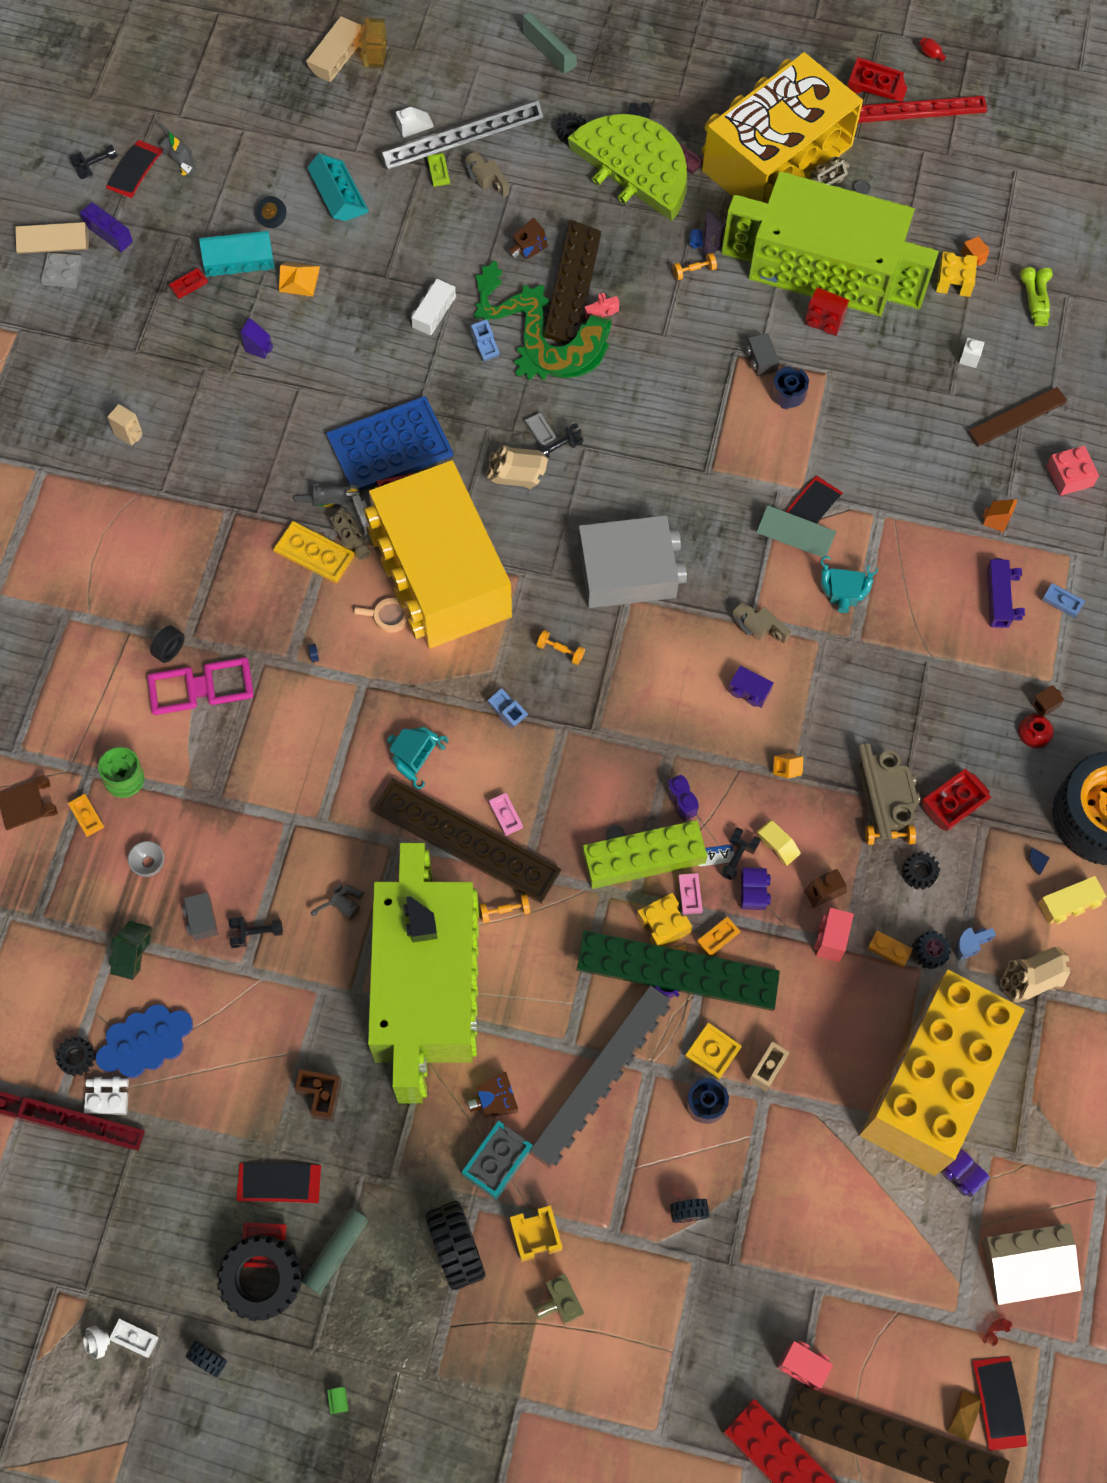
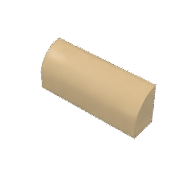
M340 17L306 62L310 70L321 79L332 82L365 38L363 26Z
M85 222L16 226L17 254L88 250L89 229Z

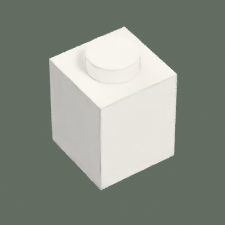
M967 337L959 364L976 368L985 342Z

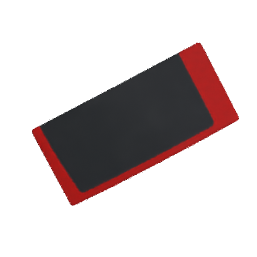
M138 140L120 162L106 188L133 198L143 178L163 153V150Z
M816 476L786 512L817 524L843 492L819 476Z
M240 1163L236 1201L319 1203L321 1165Z
M1001 1357L973 1361L989 1450L1026 1447L1025 1425L1011 1358Z

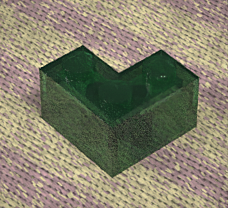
M129 921L125 927L120 929L119 934L113 937L110 945L113 949L109 959V965L111 966L110 974L131 980L137 976L141 970L142 954L150 945L151 926Z

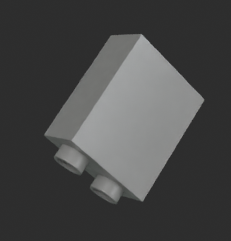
M667 515L579 526L578 545L588 608L676 598L678 584L687 582L685 562H675L674 551L681 550L680 533L678 528L669 529Z

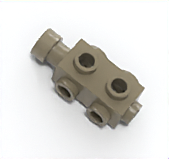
M832 157L828 162L816 166L814 170L809 172L810 180L823 182L828 185L834 182L840 183L848 175L847 169H849V164L840 157Z
M344 508L338 509L330 519L333 523V529L341 537V543L346 548L356 550L355 554L359 560L369 557L371 551L365 545L367 542L365 535L360 531L356 519Z

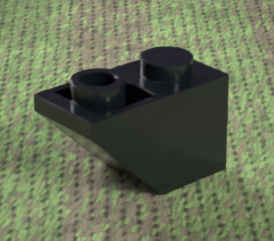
M411 896L406 897L407 904H403L405 917L409 916L410 924H406L407 936H412L413 943L438 939L434 913Z

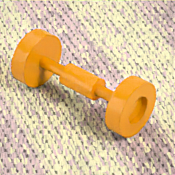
M708 253L706 254V262H696L689 264L685 268H681V265L677 262L672 264V271L675 279L678 281L683 279L684 271H694L701 269V266L705 265L708 266L710 271L717 269V263L714 254Z
M544 630L541 633L537 642L538 648L543 649L546 643L552 645L554 649L564 654L567 652L573 655L572 663L577 666L579 665L585 653V648L579 646L576 652L571 651L567 646L559 642L554 643L548 640L550 632Z
M867 825L865 829L866 844L873 845L875 837L880 836L879 833L874 832L873 825ZM908 825L906 833L891 831L892 838L890 839L906 837L907 844H915L916 831L914 825Z
M527 894L520 895V904H505L491 910H487L486 903H481L480 910L483 923L489 922L488 914L513 911L512 909L520 907L523 908L524 915L530 914Z

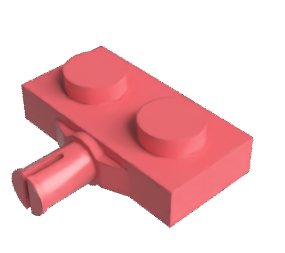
M604 293L599 294L597 302L584 307L586 322L591 314L604 317L619 312L618 297L605 299L606 295Z

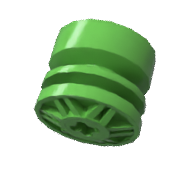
M112 748L106 751L99 760L98 772L107 791L113 796L120 798L131 797L143 787L145 781L144 771L137 755L129 748Z

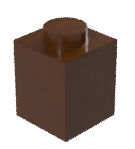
M1052 685L1037 694L1030 704L1039 715L1046 716L1059 708L1065 699L1061 691Z

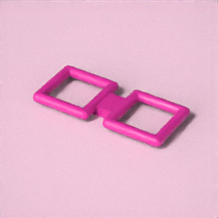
M242 657L205 664V676L193 678V671L190 667L148 674L147 681L152 714L160 715L194 709L197 707L196 698L208 696V703L210 705L253 698L254 693L248 658ZM242 665L246 692L215 697L212 670ZM185 675L189 702L159 707L155 680Z

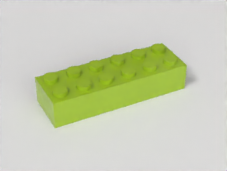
M698 820L583 845L582 852L591 889L706 864L708 857Z

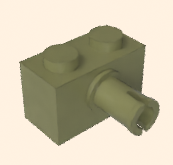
M565 1273L546 1282L550 1299L533 1307L535 1313L544 1310L536 1314L538 1320L556 1311L559 1313L564 1325L584 1316V1311Z

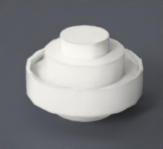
M96 1325L88 1327L85 1337H83L86 1353L90 1354L95 1360L104 1357L107 1345L110 1344L107 1332H103Z

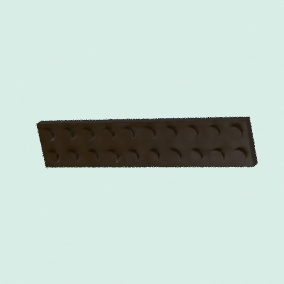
M394 778L391 779L372 809L373 813L520 893L527 894L528 897L541 904L561 873V868Z
M799 1384L796 1385L785 1424V1429L933 1483H1005L1010 1462Z

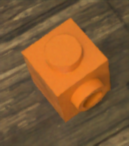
M979 236L964 242L961 250L963 257H966V255L978 256V266L983 265L987 261L990 252L988 246L984 244Z

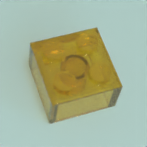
M365 18L364 25H361V35L363 37L359 39V47L362 48L361 60H364V67L384 68L387 48L385 19Z

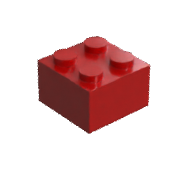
M817 287L809 302L804 324L825 331L827 334L837 336L845 320L850 300Z

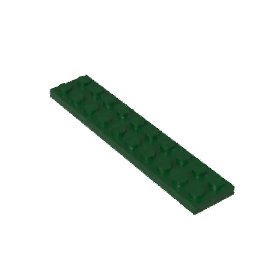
M585 930L582 934L576 971L648 986L651 985L652 987L657 986L672 991L678 990V992L770 1011L775 1010L780 971Z

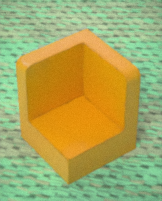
M790 753L774 756L773 775L784 778L801 776L804 756Z

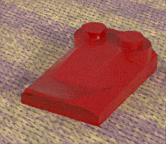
M857 57L847 85L854 93L865 91L903 102L907 91L903 76L904 72Z
M965 768L925 797L921 803L925 812L940 829L949 831L990 800L991 796L989 795L990 791L975 774H971Z

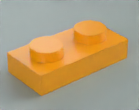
M86 794L68 803L87 837L104 828Z
M727 916L697 940V944L708 956H712L739 935L740 930Z
M879 931L875 932L867 948L904 968L912 952L911 947Z

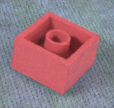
M1085 446L1052 454L1046 465L1060 496L1093 487L1099 477Z
M830 908L828 913L823 914L818 928L822 932H819L814 945V949H817L816 956L840 962L846 951L854 916L853 913Z
M800 1340L790 1343L777 1368L813 1390L821 1389L833 1366L829 1362L830 1358L820 1352L817 1354L809 1350L810 1346Z

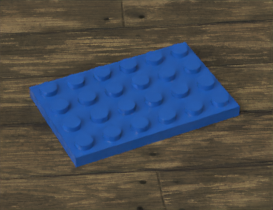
M426 396L326 433L349 486H359L360 491L376 486L377 480L402 476L454 456Z

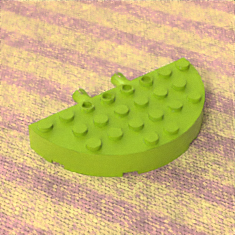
M616 114L592 120L578 128L568 137L569 149L599 170L592 177V181L595 184L597 183L600 186L608 176L625 188L617 196L620 202L626 204L634 194L670 221L674 220L682 208L687 193V166L680 144L666 128L645 117L631 114Z

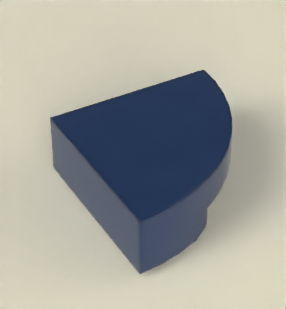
M1032 848L1029 853L1030 863L1034 872L1040 875L1050 857Z

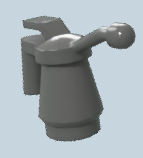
M340 883L334 889L331 901L313 909L311 915L315 916L319 910L332 905L344 917L352 919L358 913L360 906L355 901L345 897V895L349 893L357 898H361L364 892L350 885H346L342 889V884Z

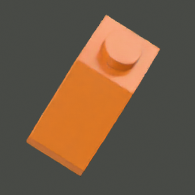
M1018 500L993 501L990 508L986 507L982 517L985 518L983 525L1004 532Z

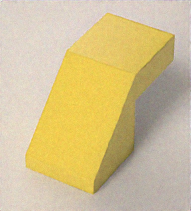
M769 820L757 831L765 847L774 849L784 865L788 866L801 854L792 838L774 821Z

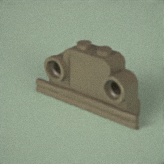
M870 743L858 745L860 752L858 768L871 823L874 826V832L879 833L880 840L892 838L891 831L907 828L914 818V811L917 805L921 802L920 794L915 789L916 778L911 773L909 767L899 766L901 759L895 751L887 750L882 754L872 755Z

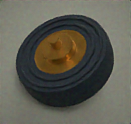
M273 196L261 200L256 209L258 221L267 228L280 226L287 214L285 204L279 198Z

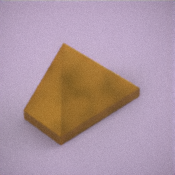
M963 1389L961 1390L947 1432L969 1441L982 1404L980 1397Z

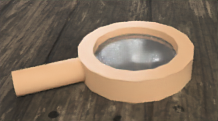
M386 598L380 601L375 609L355 607L356 615L374 617L376 625L385 632H398L408 623L409 614L407 608H401L397 598Z

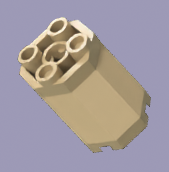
M502 445L496 453H491L489 468L485 476L496 484L524 486L532 489L540 481L537 479L538 476L544 475L548 458L539 450L510 448Z
M1052 947L1025 960H1010L1000 980V987L1008 999L1016 1003L1028 1000L1044 991L1055 990L1056 987L1061 988L1070 974V967H1066V961L1069 962V956L1062 948Z

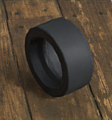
M171 625L164 627L152 641L150 646L151 655L163 663L171 661L183 646L184 634Z

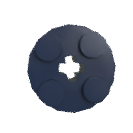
M787 366L777 371L773 380L771 394L773 400L781 408L797 407L805 401L809 378L802 369L797 370L791 368L792 366Z
M712 1078L698 1080L692 1085L686 1098V1107L692 1119L705 1124L714 1123L721 1119L729 1105L727 1089ZM705 1097H708V1100L712 1101L710 1105H707L705 1102H703Z

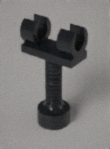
M112 144L105 147L106 150L103 153L95 155L88 160L84 158L81 152L69 158L73 167H78L83 163L84 166L76 170L80 179L93 175L89 167L91 164L93 165L105 158L113 160L118 157Z
M577 423L570 425L569 429L568 427L565 428L566 436L550 446L541 445L537 447V450L543 452L549 458V454L566 443H570L571 447L575 448V445H581L584 441L583 437L575 440L576 437L581 435L582 431L579 429L577 432H573V429L579 427Z
M739 827L735 829L730 839V843L737 846V849L729 865H724L720 871L721 876L728 880L735 879L737 875L735 868L744 850L754 855L761 840L757 836L753 837L750 844L741 840L740 837L743 829Z
M244 917L229 919L230 929H241V937L230 938L231 948L247 947L248 935L270 932L274 936L283 935L281 919L273 920L270 926L264 925L246 928Z

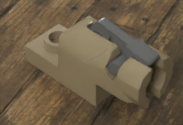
M473 152L466 156L465 166L472 181H477L483 189L495 186L496 191H500L503 197L509 195V183L494 159L486 162L478 152Z
M743 602L733 611L732 618L746 635H753L761 640L771 632L772 636L783 644L790 638L791 631L765 607L757 613L755 609Z

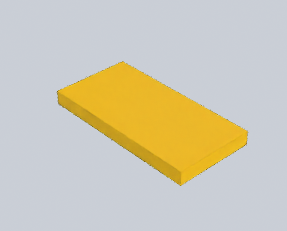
M294 521L291 522L273 548L275 553L335 584L338 583L356 556L355 552Z

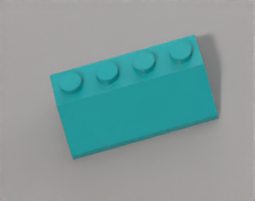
M318 153L307 168L317 186V190L323 198V202L330 211L331 217L336 220L347 221L368 213L369 209L344 161Z
M269 231L199 238L206 277L275 269Z

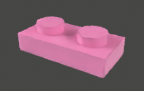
M507 793L489 800V805L505 836L523 828Z
M698 873L678 875L682 915L702 913Z

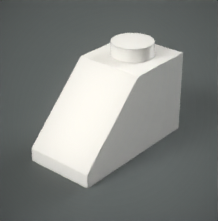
M413 107L396 112L397 127L403 138L434 127L427 112Z

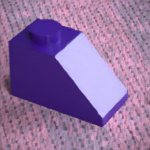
M248 318L241 330L245 351L265 359L273 348L270 335L252 319Z

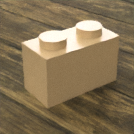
M118 404L107 418L114 435L132 446L140 440L143 433L136 414Z
M772 1042L749 1081L767 1092L790 1052Z

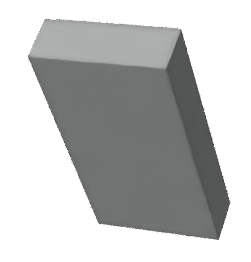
M541 412L525 420L526 426L539 446H550L558 441V438Z

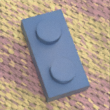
M1053 583L1042 601L1074 618L1085 602L1083 599Z

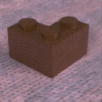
M299 1069L294 1090L297 1095L314 1097L310 1113L312 1118L330 1122L334 1121L342 1084L340 1076Z

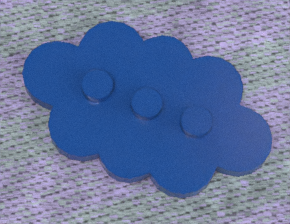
M153 1005L144 1014L133 1013L127 1018L125 1023L114 1024L108 1029L106 1033L107 1045L100 1048L97 1052L96 1063L105 1072H113L119 1069L127 1078L139 1077L145 1069H158L162 1066L165 1059H175L182 1053L184 1047L182 1038L192 1031L193 1019L185 1011L178 1010L170 1013L163 1005Z

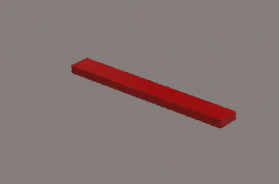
M984 96L862 105L858 123L986 113L987 105Z

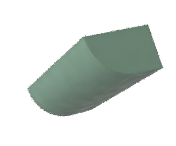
M527 13L523 15V35L563 74L577 66L576 55L534 14Z
M768 505L757 530L758 534L819 557L828 555L837 533L835 530Z
M352 1208L348 1210L301 1283L319 1295L322 1293L369 1221L365 1216Z

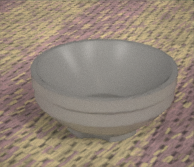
M150 841L138 843L131 849L128 855L129 867L135 874L142 877H150L157 874L165 862L164 852L161 847ZM146 858L154 859V864L151 867L143 866V861Z

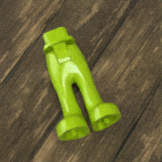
M1027 267L1020 271V279L1026 287L1029 311L1035 326H1047L1048 319L1050 318V302L1046 285L1053 275L1051 268H1042L1037 273L1032 267ZM1035 282L1037 285L1038 295L1035 291Z

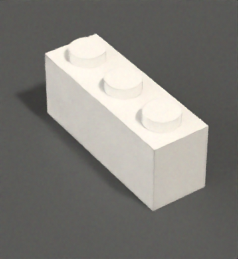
M436 279L434 284L429 286L427 295L420 300L417 310H414L411 315L413 328L431 336L456 298L455 286Z

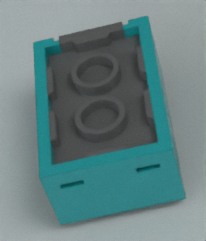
M498 1120L461 1172L462 1177L497 1201L530 1154L533 1145L528 1141L525 1142L523 1137L507 1126L505 1127Z

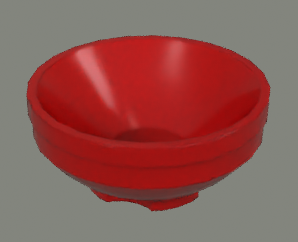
M1028 715L1018 726V735L1021 741L1032 748H1042L1048 745L1053 737V726L1042 715ZM1033 724H1042L1044 730L1041 732L1036 731L1033 728Z

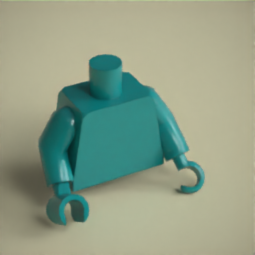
M823 556L820 560L821 565L824 567L821 569V588L825 595L829 597L830 603L838 604V612L848 613L849 606H856L857 602L862 601L870 592L874 581L873 575L877 573L878 567L876 566V571L871 573L869 572V564L867 566L868 575L865 576L866 573L828 568V564H824L823 560L826 558L831 560V558Z
M418 727L411 730L403 729L398 736L390 735L387 743L391 746L390 752L393 754L392 760L397 770L409 781L413 780L415 788L422 789L425 782L423 781L422 786L418 787L416 785L418 780L415 777L416 773H418L435 747L436 742L438 749L445 750L446 747L440 742L448 743L449 740L446 736L438 737L436 733L425 727Z

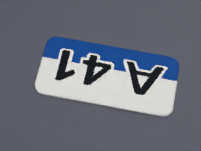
M724 845L705 848L708 856L706 864L698 866L730 863L734 855L733 846Z

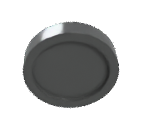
M860 180L855 183L854 191L865 195L870 193L871 185L867 181Z
M618 825L609 827L606 832L607 840L626 836L625 830Z

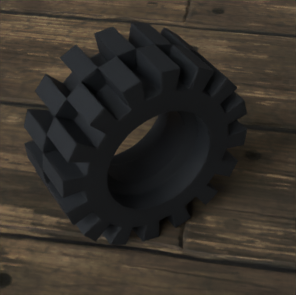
M568 113V116L564 114L563 118L560 117L557 122L558 139L560 138L561 142L565 141L567 145L568 137L574 131H569L566 128L576 127L578 129L587 123L586 119L582 118L580 114L577 116V113H574V115Z
M920 851L919 854L915 852L912 856L910 855L902 867V876L905 877L904 881L906 883L909 882L910 887L916 886L915 889L917 890L920 887L922 890L926 889V887H931L939 877L940 872L939 862L934 861V856L932 858L929 857L930 853L928 852L924 855V851ZM917 864L926 866L928 875L925 877L917 876L914 873V866Z
M74 1036L70 1040L66 1038L64 1044H59L60 1049H56V1064L68 1075L76 1076L78 1074L81 1076L84 1071L86 1073L89 1072L88 1068L94 1065L92 1062L96 1059L94 1056L95 1050L82 1037L76 1038ZM74 1049H80L83 1052L82 1060L76 1064L69 1063V1053Z

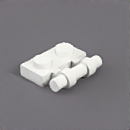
M120 1076L113 1077V1079H102V1077L86 1079V1087H94V1093H85L84 1114L127 1115L129 1094L120 1091L121 1087L129 1086V1079H121ZM102 1087H113L112 1093H102Z

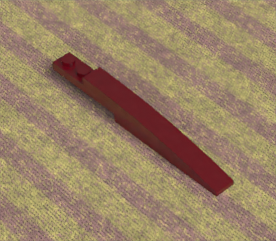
M0 1091L1 1116L135 1151L140 1149L145 1130Z

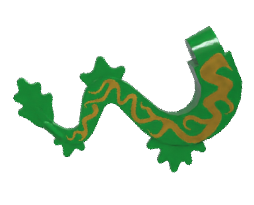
M496 261L491 262L489 266L482 267L483 274L476 275L480 303L476 304L478 310L474 313V318H484V320L489 322L490 319H500L518 312L526 314L525 347L517 348V352L522 357L514 361V364L519 366L515 372L516 376L527 374L528 380H531L535 374H539L542 380H545L548 374L559 378H573L589 373L600 365L609 347V343H606L611 329V318L591 314L586 325H581L576 337L569 344L560 347L551 346L543 337L544 316L542 306L550 303V300L543 296L545 291L544 285L532 289L524 285L522 293L511 297L498 307H494L489 304L488 296L502 284L498 277L503 273L502 270L498 269Z

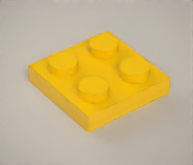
M708 1023L685 1057L719 1081L742 1046Z

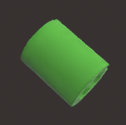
M340 1387L327 1390L330 1414L347 1412L346 1388Z

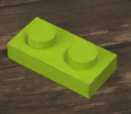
M444 153L427 156L433 187L450 184Z

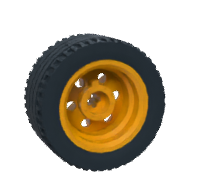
M1107 751L1086 757L1075 766L1058 789L1052 809L1055 828L1066 846L1082 859L1101 865H1107V792L1101 791L1103 788L1107 789Z

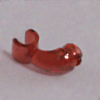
M1005 1318L992 1322L987 1334L983 1336V1343L985 1344L988 1336H991L993 1338L992 1346H995L998 1343V1338L995 1335L996 1332H1010L1012 1322L1007 1321Z

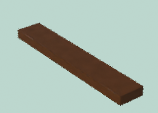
M1055 387L970 429L968 435L976 446L979 447L1065 404L1067 399L1060 389Z

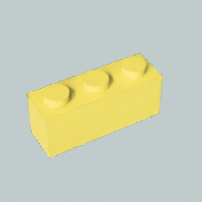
M1093 876L1043 897L1038 902V905L1049 924L1053 922L1059 924L1066 921L1067 917L1072 914L1076 917L1083 914L1085 909L1089 907L1092 910L1100 907L1102 901L1107 896L1096 876Z

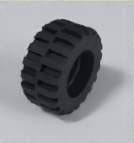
M452 1201L429 1210L425 1214L427 1225L450 1288L458 1290L483 1280L486 1276L460 1201Z
M258 1234L242 1239L230 1247L225 1257L221 1259L220 1270H217V1277H219L217 1289L222 1294L220 1298L222 1302L227 1303L228 1310L236 1312L237 1316L242 1319L248 1318L249 1321H264L275 1317L294 1302L298 1291H300L302 1285L300 1282L303 1277V1272L300 1270V1259H297L296 1251L293 1247L290 1248L286 1241L278 1239L277 1236ZM257 1256L271 1259L277 1265L280 1273L277 1289L265 1298H255L247 1294L240 1281V1273L244 1264L249 1259Z

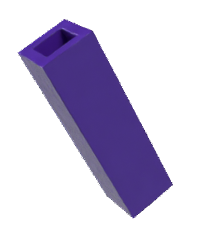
M1002 558L991 559L987 566L990 627L1009 628L1013 620L1020 621L1023 620L1022 616H1025V608L1012 609L1011 580H1020L1022 568L1010 569L1009 560H1003Z

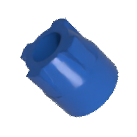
M693 229L689 232V245L693 249L703 246V232L699 229Z

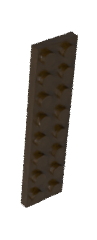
M571 219L569 220L543 337L565 345L569 344L576 337L583 321L584 307L588 298L602 231Z

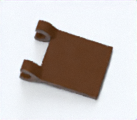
M45 775L37 777L30 783L0 793V810L6 830L42 817L58 814L57 807L53 806V803L43 806L39 789L51 786L49 779H46Z

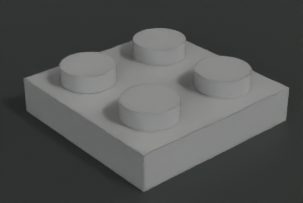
M48 252L41 278L42 285L77 288L83 263L82 255Z

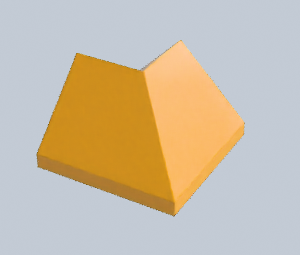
M293 262L281 264L279 292L313 297L320 266Z

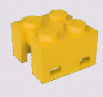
M943 251L939 262L936 292L947 294L950 284L961 285L959 296L970 297L975 285L978 256L966 255V257H959L954 253Z
M673 893L637 912V919L642 928H645L648 924L653 932L650 937V942L653 945L665 947L691 933L692 925L687 916H681L678 910L679 903Z
M551 1205L537 1209L538 1216L524 1219L523 1214L510 1217L521 1263L535 1259L534 1254L548 1250L549 1254L562 1251L563 1247Z

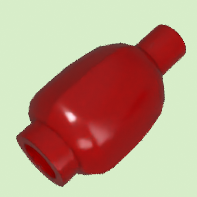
M924 37L920 41L921 51L932 59L938 58L941 62L946 59V56L942 53L941 46L935 40Z

